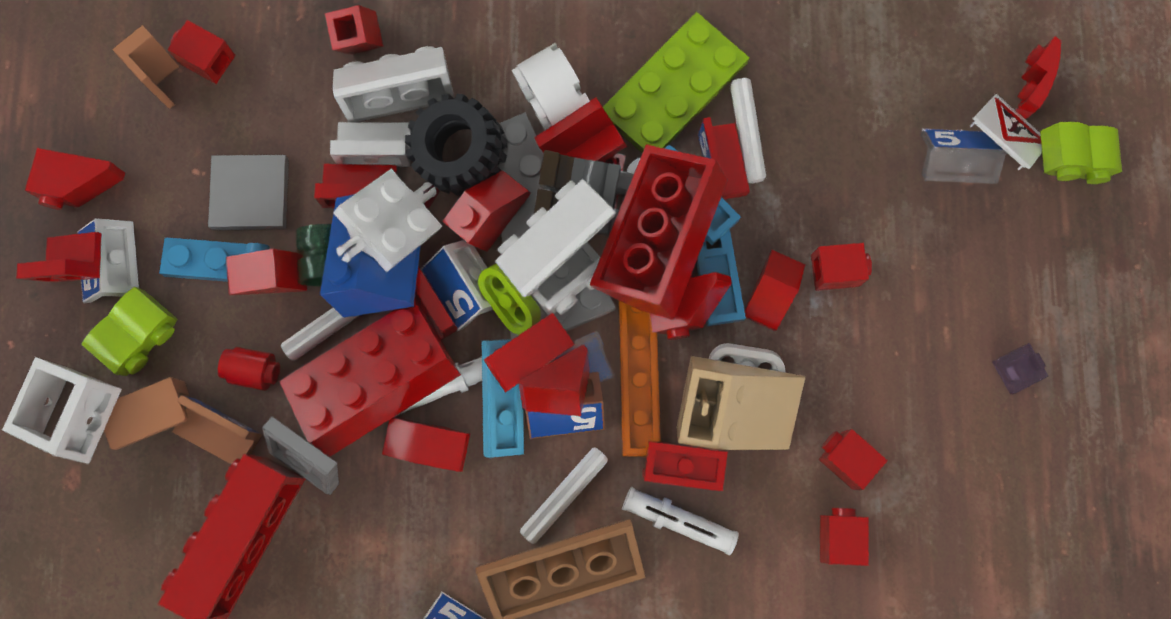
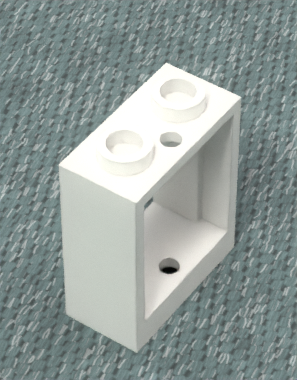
M35 357L2 430L54 456L89 464L122 389L71 368ZM66 381L75 384L52 437L43 434ZM47 398H49L48 404L44 405ZM92 417V422L87 425L88 418Z

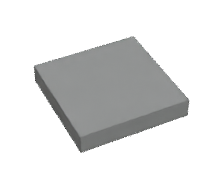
M211 156L208 227L212 230L286 229L289 162L287 156Z
M271 417L262 427L269 453L321 491L331 495L339 485L337 463Z

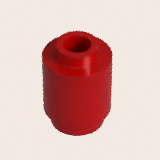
M242 347L225 349L218 363V376L221 379H226L228 384L266 391L271 384L274 385L280 374V363L276 362L273 353Z

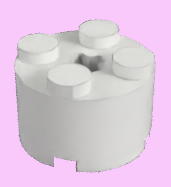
M556 43L531 56L511 70L524 96L532 105L544 130L555 125L589 102L586 93L581 94L579 90L581 89L580 81Z

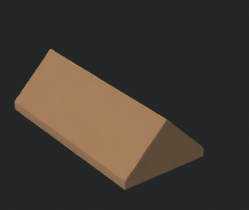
M630 519L621 520L493 560L475 568L494 619H516L646 578Z

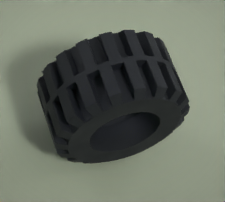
M457 93L454 99L450 94L441 95V101L438 102L435 98L427 101L429 105L427 109L424 110L420 107L415 112L419 116L416 122L410 120L408 128L412 130L411 135H405V143L411 147L406 150L407 158L413 162L411 166L415 172L447 194L452 192L456 196H461L465 190L502 171L498 164L499 162L505 163L507 155L502 151V149L508 148L507 140L502 136L505 132L495 117L474 98L469 100L464 94ZM459 130H471L472 142L468 151L458 160L444 162L442 151L446 140Z

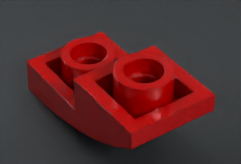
M1056 36L1044 47L1038 44L1024 61L1029 66L1020 78L1028 83L1017 95V98L1022 101L1015 111L1025 120L1042 106L1055 81L1061 56V40Z
M551 313L493 352L483 361L503 390L507 392L519 384L518 381L539 370L575 344L554 313Z
M393 417L388 423L382 455L426 466L463 472L470 433L439 425H427L400 417Z

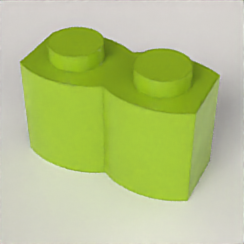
M1058 122L1040 131L1045 174L1057 176L1059 181H1071L1081 178L1086 179L1088 184H1100L1110 181V176L1122 172L1118 129L1110 126H1088L1079 122Z
M134 286L120 298L108 316L102 319L88 333L81 345L114 374L121 376L135 374L148 362L147 355L152 347L156 344L158 346L162 345L170 339L175 331L173 326L178 319L145 290Z

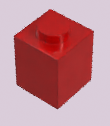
M356 5L325 13L333 51L352 55L383 47L376 11Z
M189 20L185 22L181 29L174 33L170 46L167 49L180 65L214 84L218 83L236 56L225 40Z
M864 243L819 246L811 254L815 291L859 287L869 280V276L872 273L871 257L868 253L865 254Z
M853 429L842 431L841 433L838 431L832 433L821 446L825 452L818 459L852 490H864L888 461Z
M832 508V516L820 515V562L837 565L869 566V517H856V509Z

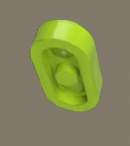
M494 264L480 273L478 278L480 292L508 330L520 335L541 320L540 308L531 295L524 297L498 264Z

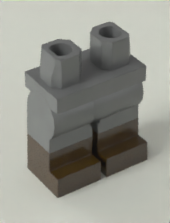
M544 150L539 185L542 189L537 191L534 214L542 207L548 212L559 201L555 197L557 193L553 191L559 192L571 180L577 185L583 179L616 212L615 217L597 233L598 235L609 237L620 210L615 209L617 195H626L634 174L621 171L620 165L585 160Z

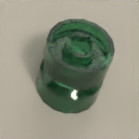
M312 224L296 229V252L302 255V258L297 261V275L300 285L321 287L332 224Z

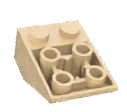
M691 356L676 427L678 443L714 450H789L805 376Z

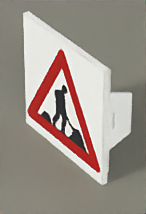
M997 94L973 118L974 122L970 127L976 124L1020 164L1018 170L1022 167L1030 169L1041 155V133Z

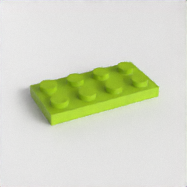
M696 12L603 108L618 132L641 153H643L646 145L666 148L745 67L749 57Z

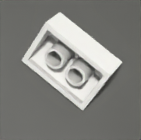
M421 47L414 53L401 56L388 54L382 56L377 61L368 63L350 62L344 65L343 68L335 69L333 72L334 98L348 122H360L416 110L420 107H429L427 101L435 98L439 102L443 94H450L454 98L442 47Z
M583 179L577 185L572 180L568 182L555 195L559 201L548 212L542 207L526 222L530 227L529 230L520 238L513 234L497 249L501 256L495 262L524 297L530 296L615 217L616 212Z

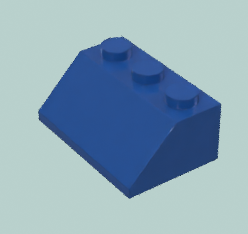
M353 195L336 198L334 211ZM333 214L320 295L343 318L414 307L420 246L388 272L373 257L363 251L355 255L349 262H344L341 259L347 252L339 257L337 248L349 241L351 237L344 224Z

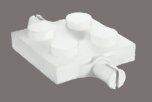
M390 169L357 192L334 211L335 216L344 224L351 237L349 241L337 248L338 256L340 257L347 252L341 260L349 262L355 255L363 251L373 257L388 272L442 227L424 205L426 201L436 195L435 187L426 192L432 184L425 182L413 192Z

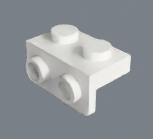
M587 242L534 291L531 296L547 315L557 311L560 315L564 314L578 301L575 296L585 287L589 290L594 289L589 284L600 256Z

